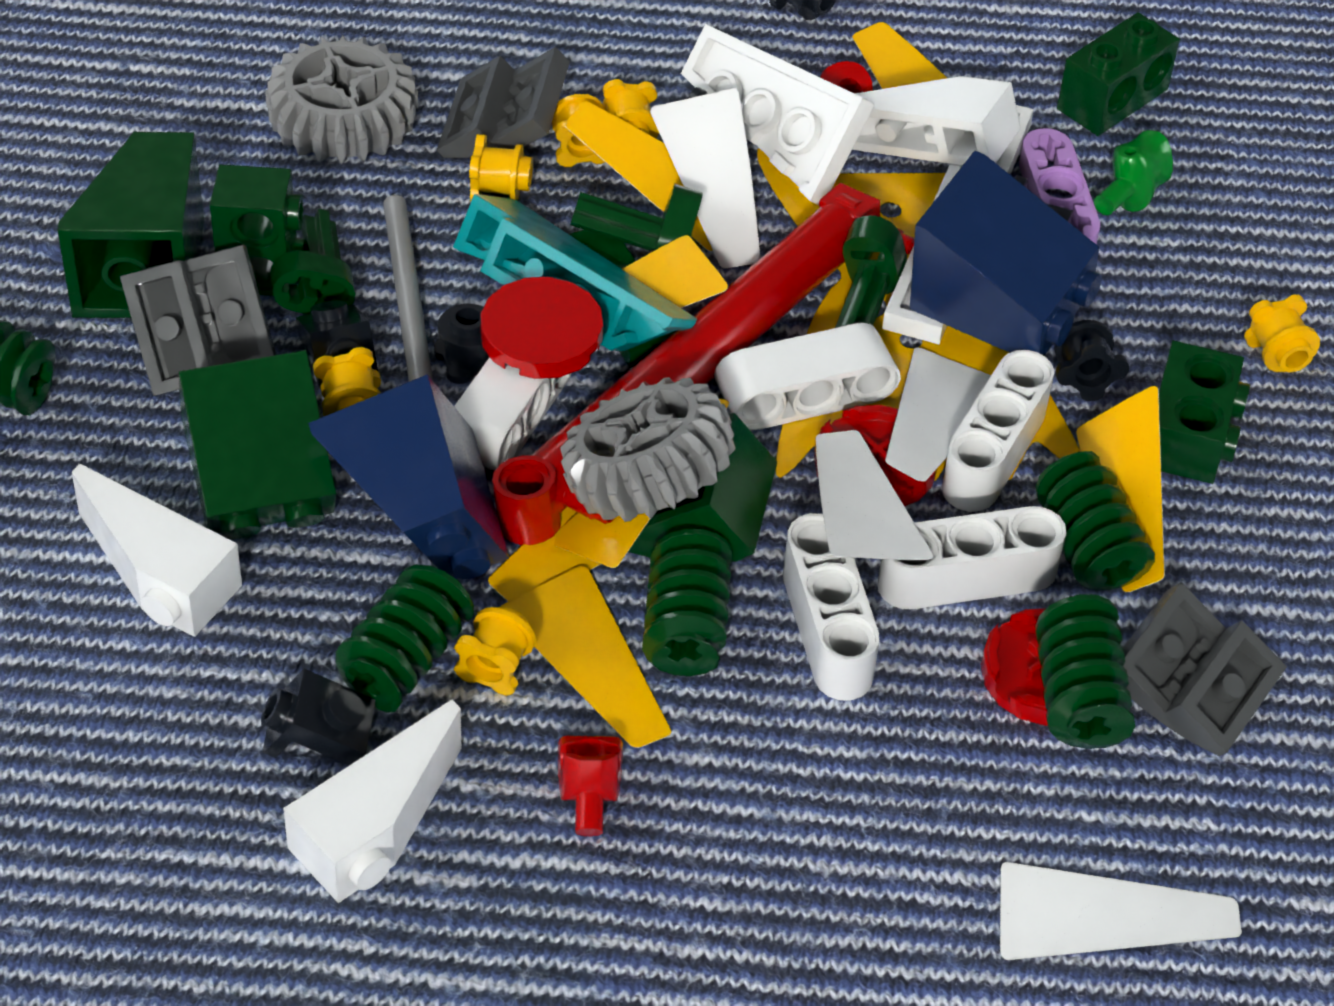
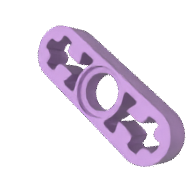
M1041 128L1029 132L1023 139L1019 160L1022 177L1028 178L1027 189L1046 204L1073 210L1072 225L1097 244L1100 220L1072 141L1064 133L1054 129ZM1048 160L1054 162L1053 166L1047 167ZM1048 189H1061L1069 192L1072 197L1066 199L1050 196L1045 191Z

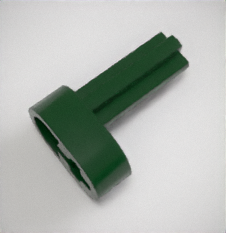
M674 183L663 217L660 218L580 192L570 225L653 252L681 236L688 235L691 237L703 193Z
M317 209L314 217L303 216L301 230L302 237L306 238L307 241L305 251L295 250L284 253L272 264L270 273L275 301L285 309L304 314H311L310 308L312 306L327 301L341 300L346 301L347 306L352 305L356 295L351 268L341 260L336 222L330 220L329 211ZM299 277H301L298 285H291L295 284L298 281Z
M869 215L861 216L854 220L843 245V257L853 283L835 328L855 323H867L874 326L885 295L894 291L907 262L904 243L898 228L882 217ZM873 252H880L877 260H870Z

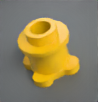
M620 79L608 81L602 89L604 95L602 104L605 111L657 139L659 131L650 113V103L657 99L655 85L648 81L639 84H627Z
M589 94L566 96L557 103L551 124L556 138L560 141V147L555 152L556 160L563 167H572L576 163L581 162L605 163L565 127L566 121L583 101H588L605 110L601 101Z
M477 134L469 169L470 202L474 194L482 195V192L510 195V199L518 201L520 191H530L533 157L524 156L523 144H516L514 149L488 147L487 135Z
M1291 295L1285 300L1275 302L1262 300L1254 304L1249 310L1252 321L1250 328L1244 333V339L1249 347L1256 348L1262 346V360L1271 371H1299L1312 361L1320 347V337L1313 328L1306 326L1301 318V315L1307 310V304L1300 295Z
M357 347L347 354L335 357L325 355L315 360L313 363L314 375L323 381L320 386L322 396L324 397L322 402L323 416L381 393L377 389L381 384L380 373L372 369L374 358L370 349Z
M505 606L484 608L477 613L474 619L473 626L475 632L473 636L462 635L454 646L455 651L459 654V660L454 667V671L465 682H477L491 687L495 692L505 696L512 695L518 686V680L513 676V673L517 669L521 657L532 652L537 641L535 632L530 627L527 618L513 608Z

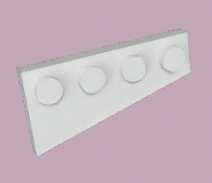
M705 24L681 72L695 88L700 87L706 90L708 94L732 88L737 89L740 95L746 138L751 143L757 145L770 158L769 161L799 187L798 190L809 201L819 205V200L832 190L875 105L861 96Z

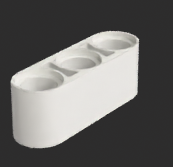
M855 323L740 349L723 358L716 366L714 373L715 381L724 399L729 402L728 408L730 412L735 413L750 431L881 401L893 393L901 380L900 371L881 336L873 325L867 323Z
M1016 350L1008 353L999 362L953 435L949 445L942 491L943 496L952 506L968 512L982 511L989 508L1000 495L1044 422L1054 377L1053 365L1047 357L1030 350Z
M489 357L454 406L473 429L483 467L495 471L501 463L518 455L565 387L571 373L559 378L533 379L520 376L518 368L511 367L506 363L504 369L494 363Z
M1036 506L915 522L916 527L932 551L933 558L930 560L881 559L877 582L878 592L883 600L894 607L919 609L1045 589L1054 582L1057 575L1066 537L1065 523L1052 510Z
M809 513L799 516L791 523L787 533L783 581L815 683L819 690L828 697L851 701L862 697L871 688L879 648V631L855 559L835 557L830 554L823 514Z

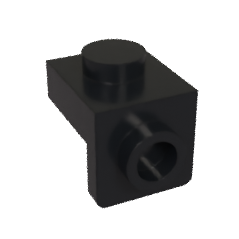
M341 300L327 301L312 306L310 308L311 314L295 317L299 339L312 354L313 363L321 356L335 357L347 354L353 348L364 347L372 351L374 358L372 369L378 371L369 320L355 305L347 306L346 301ZM316 377L317 385L320 387L323 381Z
M304 668L284 690L276 688L269 696L261 715V725L267 727L262 752L276 758L293 741L344 764L351 765L366 755L376 700Z

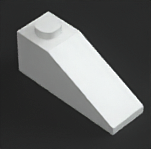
M958 76L855 93L875 105L852 150L962 166L975 150L985 154L996 163L1021 129L1012 83Z
M79 464L72 471L79 515L141 609L158 624L163 626L172 625L196 637L242 586L238 544Z
M450 700L283 808L288 849L337 903H340L358 890H367L374 887L386 876L389 869L397 863L462 749L461 708L453 700Z

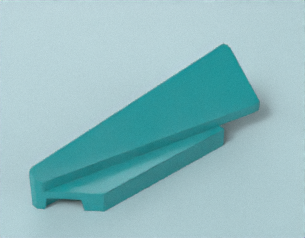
M474 194L453 247L458 251L483 259L484 263L480 271L502 285L523 278L553 277L572 282L586 290L601 307L603 319V341L601 345L612 351H625L675 330H686L695 325L697 318L519 201L510 198Z

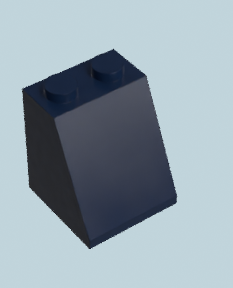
M974 150L915 225L910 310L1009 353L1016 350H1030L1045 356L1052 345L1060 347L1064 343L1072 328L1074 315L1080 306L1088 308L1099 291L1102 281V275L1096 273L1099 246L988 156Z
M428 374L309 423L311 434L438 569L445 571L455 579H471L486 573L491 565L509 559L473 429Z

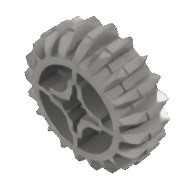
M342 35L339 41L328 42L323 37H320L318 45L315 46L300 43L297 54H283L282 64L272 67V74L267 82L268 90L265 92L269 121L272 123L273 131L278 132L283 145H294L298 156L314 152L318 162H322L327 157H337L341 165L347 157H358L361 161L365 162L367 154L370 152L386 155L389 144L401 145L403 135L413 129L416 108H418V90L415 87L412 67L403 63L401 53H389L385 43L369 46L366 37H362L357 42L347 41L344 35Z
M670 377L663 378L654 385H649L646 381H643L637 389L628 392L621 389L619 396L609 401L600 400L597 410L582 414L580 416L581 424L572 427L566 432L568 440L560 447L563 456L561 464L565 470L563 476L571 493H575L578 502L583 504L587 513L600 514L603 520H612L620 516L625 522L631 521L638 514L643 513L649 518H653L658 510L666 507L675 510L676 504L685 498L696 499L698 497V489L702 486L715 484L717 482L716 473L724 471L730 466L729 456L736 449L733 441L734 433L730 426L732 421L725 405L720 403L717 394L712 393L707 384H694L691 378H684L674 383Z

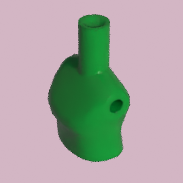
M1146 130L1141 132L1131 142L1114 148L1112 156L1114 181L1095 197L1094 206L1096 210L1102 215H1111L1121 206L1126 211L1137 212L1143 210L1151 203L1156 189L1167 182L1173 172L1172 149L1168 139L1162 133Z

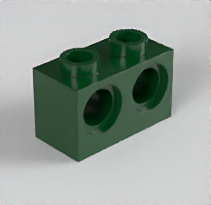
M1137 12L1066 58L1057 110L1096 136L1101 135L1168 90L1180 38Z
M219 164L210 202L215 252L245 245L259 294L273 296L270 275L272 264L284 253L295 250L305 251L306 238H297L296 230H301L303 223V195L293 194L291 169Z
M1172 340L1159 390L1161 472L1214 484L1220 460L1232 463L1241 427L1230 424L1231 417L1242 419L1250 389V384L1239 382L1244 357Z

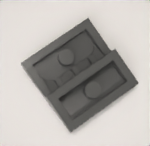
M554 47L516 70L501 56H498L462 77L436 151L443 158H469L473 155L477 134L487 135L488 147L514 149L516 144H523L524 146L548 135L570 61Z
M245 245L120 276L153 396L179 390L178 371L276 355Z
M1182 582L1166 590L1123 647L1126 661L1123 667L1127 670L1129 680L1126 689L1130 691L1131 699L1180 736L1217 756H1221L1229 751L1287 668L1243 620L1225 628Z

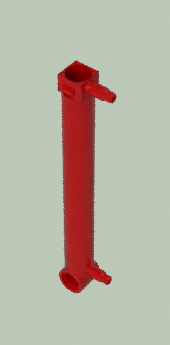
M839 183L819 200L818 210L732 282L725 292L718 294L694 315L697 321L692 328L676 330L532 455L513 457L501 463L494 471L492 483L496 512L503 536L510 542L519 545H535L545 542L555 536L560 529L561 512L567 507L591 520L596 519L604 524L611 523L614 519L603 520L600 514H588L583 504L578 502L575 493H571L563 476L565 470L561 464L563 456L560 447L568 440L566 432L572 427L581 424L580 416L582 414L597 410L600 400L609 401L619 396L621 389L627 392L637 389L643 381H646L649 385H654L663 378L670 377L674 383L684 378H691L694 384H707L715 377L716 366L723 358L732 352L748 348L845 263L843 245L854 220L861 216L872 215L880 217V200ZM898 228L902 236L906 255H908L913 249L914 238L904 234Z

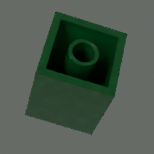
M133 132L60 219L57 231L72 318H131L120 276L179 260L185 261L200 257L204 213L194 132Z
M306 350L178 371L181 418L206 528L216 533H222V536L227 539H240L257 534L261 531V526L286 521L287 526L291 528L307 527L325 519L324 514L334 513L336 490L328 452L311 434L309 423L319 419L320 414Z

